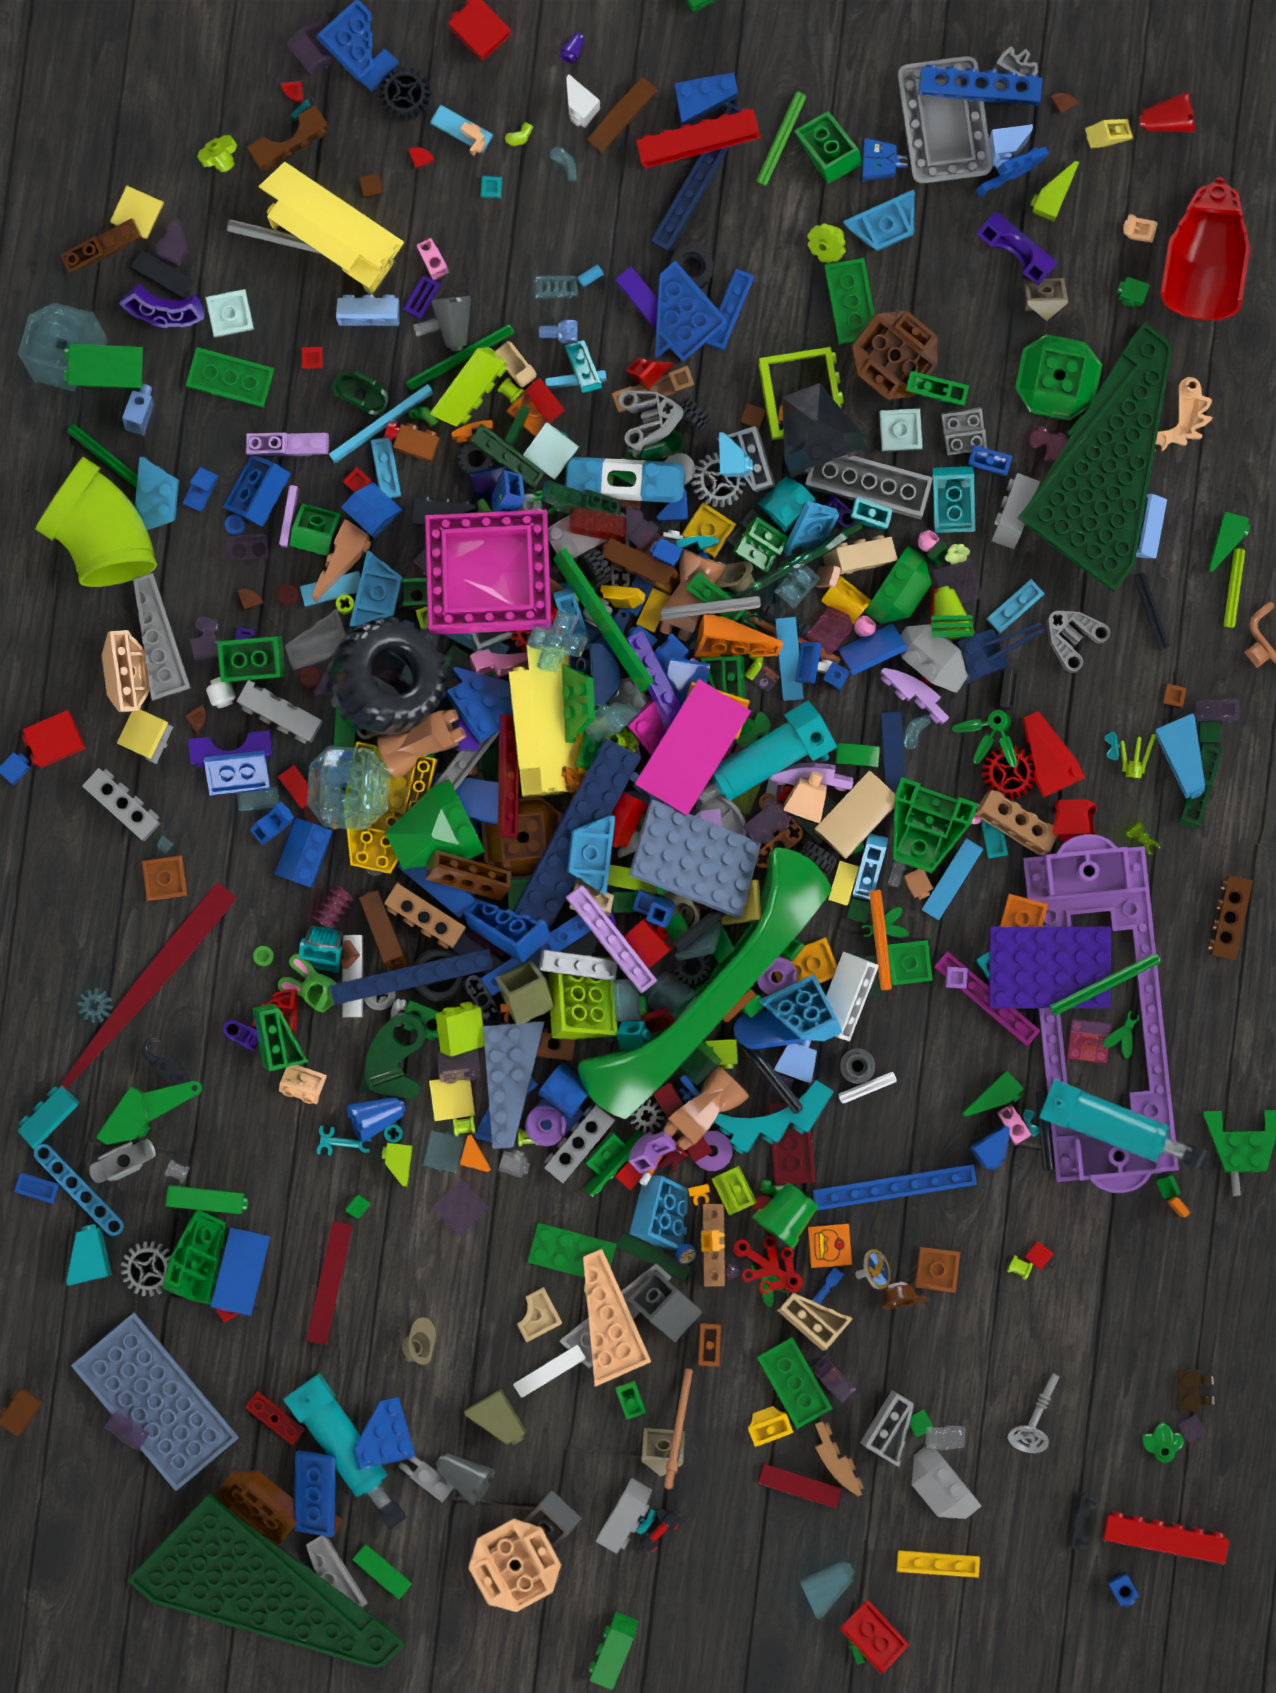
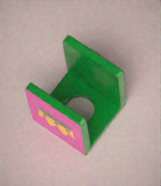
M427 578L402 579L404 610L427 607ZM414 590H420L423 593V598L418 602L413 601L411 598Z

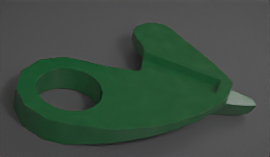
M410 1012L399 1013L380 1028L367 1054L365 1081L359 1089L360 1093L363 1094L365 1091L371 1090L380 1094L413 1099L418 1095L419 1083L408 1078L398 1063L419 1049L427 1036L426 1025L419 1016ZM400 1022L412 1023L418 1032L417 1040L411 1044L401 1043L395 1037V1026Z

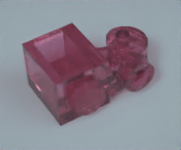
M1038 426L1037 430L1031 434L1029 443L1034 448H1039L1042 444L1045 445L1046 453L1043 460L1054 463L1069 440L1068 436L1062 433L1050 434L1048 433L1049 429Z

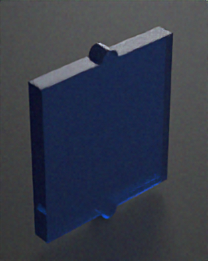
M506 466L471 473L474 484L472 489L475 491L477 503L483 498L485 501L492 500V494L503 470L507 471Z

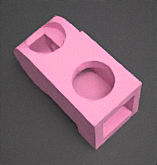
M431 238L417 245L432 280L449 273L438 248Z
M1011 1104L997 1112L1003 1125L1010 1127L1009 1135L1014 1145L1031 1136L1025 1123Z

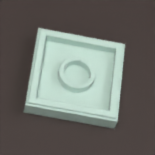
M245 289L206 297L214 338L254 330Z
M920 409L879 411L882 452L922 450Z
M547 422L523 456L553 479H557L579 446Z

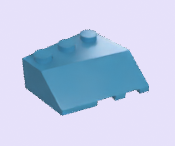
M815 974L759 1000L762 1005L802 1040L825 1041L842 1033L839 1021Z
M651 1176L646 1186L641 1185L630 1234L654 1246L677 1251L680 1246L684 1245V1235H687V1227H684V1216L688 1210V1189L663 1176Z

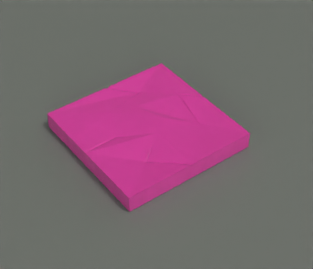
M547 510L425 515L429 635L552 629Z

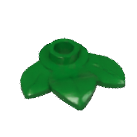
M759 712L755 720L747 718L742 726V735H740L739 739L735 740L739 746L747 747L757 741L759 736L764 737L769 734L771 724L768 717L764 713Z
M1161 1422L1156 1427L1154 1435L1143 1434L1142 1441L1145 1449L1155 1454L1159 1462L1169 1463L1174 1459L1175 1452L1181 1449L1183 1435L1182 1433L1172 1434L1170 1427L1166 1423ZM1163 1449L1168 1450L1169 1454L1167 1456L1162 1455L1161 1451Z

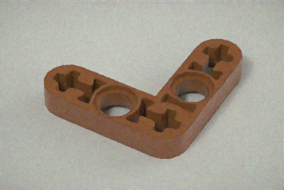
M763 794L759 799V806L781 833L759 850L758 856L760 854L765 856L768 853L765 850L767 847H769L770 851L773 850V843L775 841H782L784 849H790L803 836L801 826L789 812L783 811L784 806L773 794ZM765 797L773 799L771 804L774 808L777 805L780 807V809L775 810L772 816L768 813L772 809L769 806H763V799ZM779 812H783L787 816V820L783 824L777 823L775 820V815ZM790 820L793 822L790 827L793 830H799V837L797 839L789 837L790 831L788 828L785 831L782 829ZM757 857L756 866L761 869L767 868L768 863L766 865L764 863L759 864L760 858Z

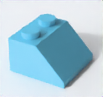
M719 433L720 474L725 477L750 476V471H753V460L725 433Z

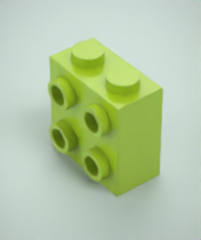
M464 1002L459 1007L445 1008L443 1012L436 1014L441 1053L452 1057L485 1046L481 1007L472 1004V1002Z

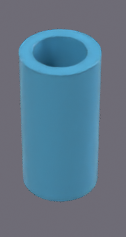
M597 264L577 277V279L584 288L604 275V273Z

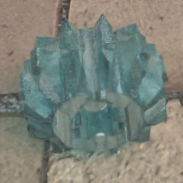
M97 988L94 990V995L91 990H87L88 998L83 994L80 996L85 1002H78V1006H84V1009L79 1010V1014L86 1012L84 1020H88L91 1016L92 1023L96 1022V1017H98L100 1022L104 1021L102 1014L109 1017L110 1014L105 1010L113 1009V1006L106 1005L112 999L110 997L103 999L107 992L103 991L99 996V989ZM94 1000L95 1002L100 1003V1005L97 1007V1011H95V1009H91L90 1007L93 1005L92 1001Z

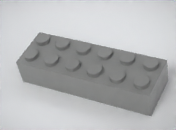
M844 455L812 467L811 472L808 473L805 488L829 495L832 494L851 501L858 497L893 509L892 512L921 520L933 477L856 456L848 457V455Z

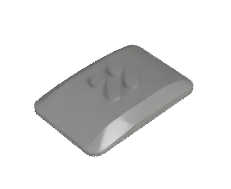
M966 56L902 66L898 72L911 170L915 181L918 183H931L988 174L992 168V158L983 101L918 95L920 71L925 65H936L937 68L941 69L952 66L956 67L957 70L963 71L967 68H973L979 72L977 61L972 57ZM942 77L935 78L936 83L939 85L946 83ZM962 79L955 80L956 85L959 87L966 85ZM976 81L975 85L981 89L980 81Z

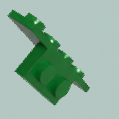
M637 1130L626 1143H623L611 1131L584 1160L597 1173L583 1188L591 1197L599 1193L603 1185L616 1175L617 1170L628 1162L632 1147L644 1135L642 1131Z

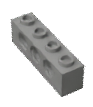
M98 768L83 784V787L141 840L145 841L161 824L157 821L159 816L151 809L147 812L142 807L144 803L137 796L132 798L127 793L129 789L121 782L116 784L112 780L114 776L106 768L104 771ZM107 784L113 787V792L110 795H104L103 788ZM121 798L128 800V805L124 809L118 807V801ZM137 811L143 814V819L140 822H134L133 814Z
M590 1105L583 1114L586 1118L580 1124L577 1121L570 1131L573 1134L568 1139L564 1137L557 1145L560 1148L555 1155L551 1153L544 1161L547 1164L545 1169L562 1183L566 1181L615 1121L597 1105L594 1108ZM594 1121L597 1124V1130L594 1133L586 1131L585 1125L587 1122ZM575 1137H581L584 1140L582 1148L576 1149L572 1145ZM562 1153L570 1154L571 1162L565 1165L560 1162L559 1157Z

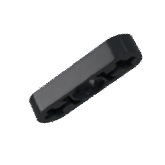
M474 974L465 975L462 978L461 986L472 1004L481 1007L483 1022L489 1025L498 1024L502 1018L501 1011L480 977ZM471 979L474 980L473 985L478 990L475 991L474 988L469 986ZM484 994L486 1000L482 1005H479L477 998L479 995ZM486 1008H488L489 1011L494 1013L493 1019L489 1018L490 1014L487 1010H485Z

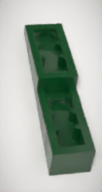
M1205 743L1202 745L1200 755L1205 790L1202 795L1196 798L1189 797L1185 800L1178 824L1197 830L1200 827L1223 749Z

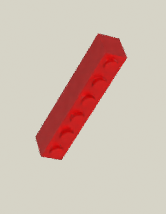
M742 109L737 114H724L714 120L705 119L700 121L699 124L692 126L690 124L683 125L680 129L673 131L664 130L654 136L645 135L636 141L641 163L644 169L759 139L761 135L754 110Z
M1113 1511L1112 1515L1106 1514L1102 1535L1103 1540L1225 1564L1229 1539L1224 1537V1533L1213 1531L1211 1535L1204 1533V1529L1193 1527L1191 1531L1184 1529V1525L1174 1523L1170 1527L1165 1526V1522L1152 1519V1523L1145 1522L1143 1517L1132 1515V1519L1125 1518L1123 1513Z

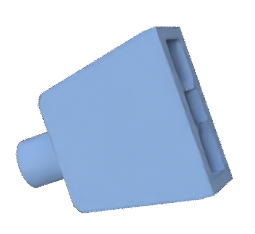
M811 1040L787 1045L774 1070L811 1083L817 1052L809 1048Z

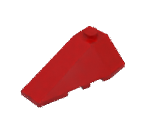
M1039 711L1022 718L1026 739L1030 743L1032 751L1030 759L1034 761L1035 772H1033L1034 779L1043 797L1085 778L1077 759Z

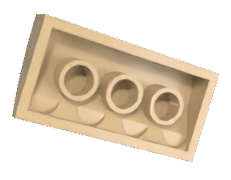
M869 770L815 828L816 834L846 859L894 808L895 794Z

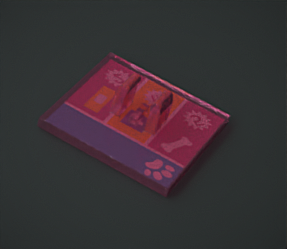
M1072 1019L1067 1059L1108 1064L1109 1047L1104 1048L1102 1044L1105 1038L1111 1034L1112 1024Z

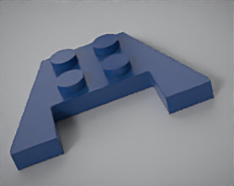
M1036 147L1022 156L1019 155L1004 162L997 169L1000 174L998 177L981 184L975 190L978 196L981 197L988 190L996 189L1007 180H1013L1035 168L1049 154L1046 147L1040 149Z

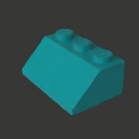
M62 1085L59 1088L55 1086L47 1094L49 1098L46 1102L40 1101L32 1109L35 1113L30 1118L26 1115L19 1122L21 1127L18 1129V1132L33 1149L78 1106L79 1101Z

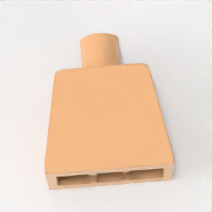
M812 771L809 780L800 777L785 800L783 811L820 823L827 788L825 785L820 784L823 775Z

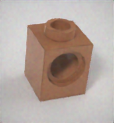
M917 869L903 876L913 898L918 897L921 900L930 895L929 891L933 887L924 870Z

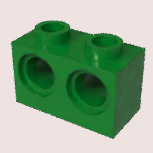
M409 1000L405 1012H417L420 1015L421 1020L426 1025V1038L434 1040L435 1037L439 1038L438 1029L430 1031L427 1024L431 1019L436 1020V1014L440 1012ZM401 1022L404 1024L403 1029L415 1033L416 1027L412 1023Z

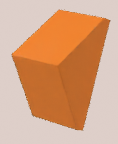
M472 1134L467 1136L460 1165L489 1172L492 1169Z

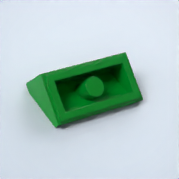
M720 921L703 933L719 965L737 955Z

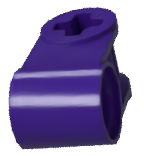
M831 494L829 496L830 500L825 506L837 509L839 517L835 524L842 529H846L856 523L855 520L850 525L842 522L843 517L851 516L852 510Z
M235 1020L228 1021L223 1028L224 1034L238 1042V1044L255 1052V1046L258 1042L256 1029ZM232 1023L236 1024L239 1028L236 1035H230L227 1031L228 1026Z

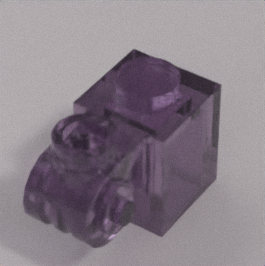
M200 617L196 621V627L200 632H203V635L199 638L190 639L196 661L219 656L217 642L220 641V638L216 639L215 631H218L216 619Z

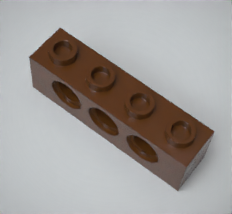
M435 850L426 865V880L501 901L510 889L511 871Z
M1230 875L1226 876V880H1222L1220 891H1223L1222 899H1218L1216 911H1219L1218 918L1214 919L1212 924V931L1215 932L1213 939L1210 938L1207 948L1210 951V956L1232 961L1236 960L1252 888V880ZM1231 892L1238 895V901L1235 904L1229 901L1228 897ZM1227 912L1234 915L1232 923H1227L1224 919ZM1222 932L1229 934L1230 940L1228 943H1223L1220 940Z
M499 1022V1025H507V1024H508V1023H500V1022ZM543 1028L536 1056L572 1061L575 1039H558L560 1042L559 1048L551 1050L548 1047V1042L552 1039L551 1029Z

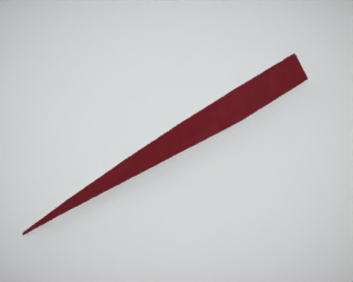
M219 882L214 885L170 938L97 1032L61 1083L65 1089L78 1078L187 960L235 902L237 897Z

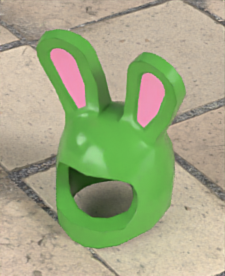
M299 954L292 955L289 960L290 966L305 978V981L301 982L291 977H284L278 982L279 990L296 989L297 994L302 996L308 1005L316 1011L324 1012L333 1005L330 985L337 983L330 977L317 973L308 960L299 958Z

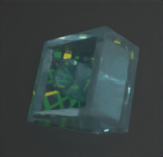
M613 703L609 706L604 704L595 711V719L591 724L587 725L585 732L596 744L604 740V738L617 734L641 710L638 707Z

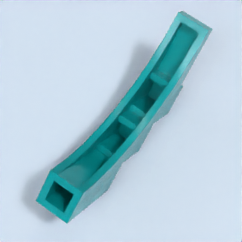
M816 1080L810 1089L799 1099V1102L803 1105V1110L798 1114H794L789 1107L765 1117L750 1119L734 1118L718 1113L713 1123L721 1126L719 1130L728 1136L731 1133L733 1134L730 1140L734 1144L732 1146L733 1149L741 1154L744 1151L749 1153L760 1133H763L762 1138L771 1144L774 1141L779 1143L791 1123L794 1124L792 1128L801 1134L804 1131L809 1133L834 1091Z

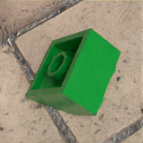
M302 503L292 527L289 546L328 556L334 543L341 514Z

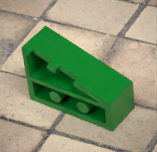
M615 1612L610 1627L607 1626L604 1631V1643H600L595 1654L598 1656L597 1661H592L588 1672L592 1673L590 1677L591 1682L613 1690L634 1639L638 1620Z

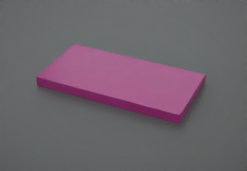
M698 679L635 784L683 814L688 815L751 711Z

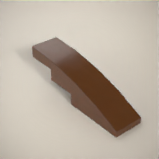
M642 77L587 140L599 151L605 152L615 138L619 137L628 124L636 118L658 89Z

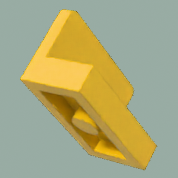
M840 576L836 587H830L821 601L853 625L872 600Z

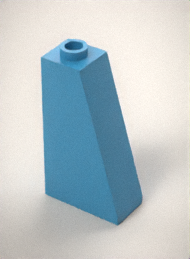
M1190 714L1157 728L1155 733L1186 799L1189 797L1196 798L1202 795L1205 790L1195 717L1193 714Z

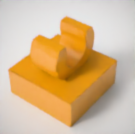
M708 1184L688 1188L689 1195L694 1196L693 1201L695 1205H698L697 1199L699 1196H703L706 1203H709V1197L705 1194L710 1192Z
M719 1230L701 1231L702 1251H720V1248H724V1244H719V1237H724V1233H719Z

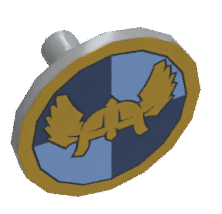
M876 1249L869 1250L864 1257V1269L856 1271V1277L858 1279L866 1277L873 1288H886L890 1282V1268L885 1256Z

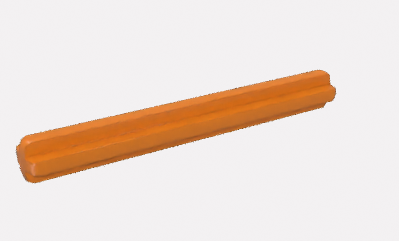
M872 890L869 894L877 964L879 965L880 989L890 990L892 989L882 893L881 890Z

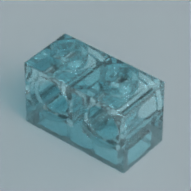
M800 562L774 592L789 606L795 608L821 578L807 565Z

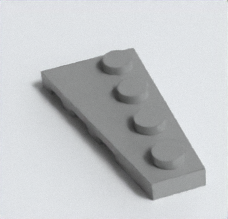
M321 1535L306 1544L317 1575L359 1606H365L367 1604L366 1599L328 1537Z

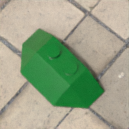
M907 546L864 614L880 624L909 618L931 585L925 556Z

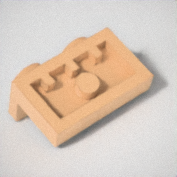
M298 1065L286 1067L280 1082L279 1091L285 1096L300 1098L305 1103L317 1104L327 1075Z

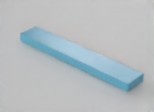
M427 384L332 451L329 455L334 463L386 428L389 422L393 423L410 411L412 407L417 406L431 396L433 392L430 386Z

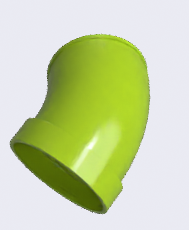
M82 457L50 503L35 530L52 541L56 538L66 547L74 560L76 571L79 575V583L83 586H111L132 581L149 574L157 567V562L154 558V550L148 531L140 515L125 494L112 481L99 472L100 467Z

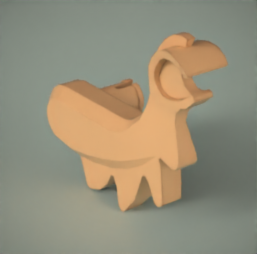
M1185 378L1178 386V425L1168 431L1158 432L1156 444L1161 446L1162 452L1169 443L1174 442L1185 446L1187 444L1186 438L1201 439L1202 434L1195 430L1205 426L1212 420V417L1202 414L1210 407L1212 400L1202 396L1200 383L1195 378Z

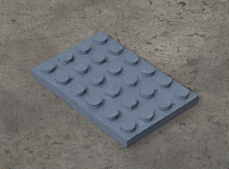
M652 799L648 805L629 876L740 918L743 914L761 842L693 815H685L673 807Z

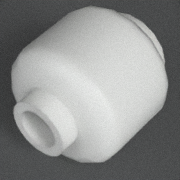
M220 677L211 680V685L206 689L211 705L217 706L219 709L233 704L232 700L235 699L236 695L231 681L221 682Z

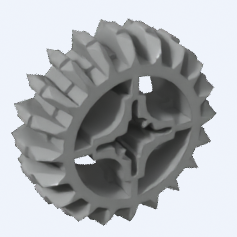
M713 453L712 458L706 455V462L701 459L699 460L701 467H694L695 471L699 472L698 474H692V477L697 478V481L691 484L693 486L698 485L694 493L701 492L702 494L698 499L701 500L706 497V505L712 500V507H716L718 502L720 507H724L725 501L728 505H731V498L736 501L739 499L736 493H743L739 486L744 487L746 483L740 482V479H744V477H733L734 483L732 484L727 477L720 474V469L717 473L706 470L712 464H720V457L718 458L717 453ZM721 475L722 479L720 480H723V482L716 484L715 481L717 480H715V477ZM704 476L711 482L710 491L704 485ZM720 487L731 490L725 496H715Z
M147 1241L143 1242V1248L139 1244H135L137 1251L130 1248L128 1251L132 1256L124 1255L128 1263H121V1266L127 1267V1270L121 1271V1274H128V1277L124 1278L123 1281L127 1282L130 1280L132 1283L128 1285V1288L131 1289L135 1285L134 1293L136 1294L142 1289V1296H146L147 1290H149L150 1296H154V1289H156L158 1294L162 1293L160 1286L163 1284L166 1268L171 1256H166L170 1250L166 1249L162 1252V1244H159L156 1249L154 1241L151 1242L150 1247H148ZM143 1252H153L152 1257L147 1262L138 1260L136 1257ZM158 1257L164 1262V1273L156 1266ZM150 1263H152L151 1265L153 1266L152 1268L154 1269V1272H149L147 1275H145L146 1269H144V1266L142 1265L147 1266ZM133 1264L141 1271L139 1281L134 1277ZM149 1276L161 1279L156 1285H144Z

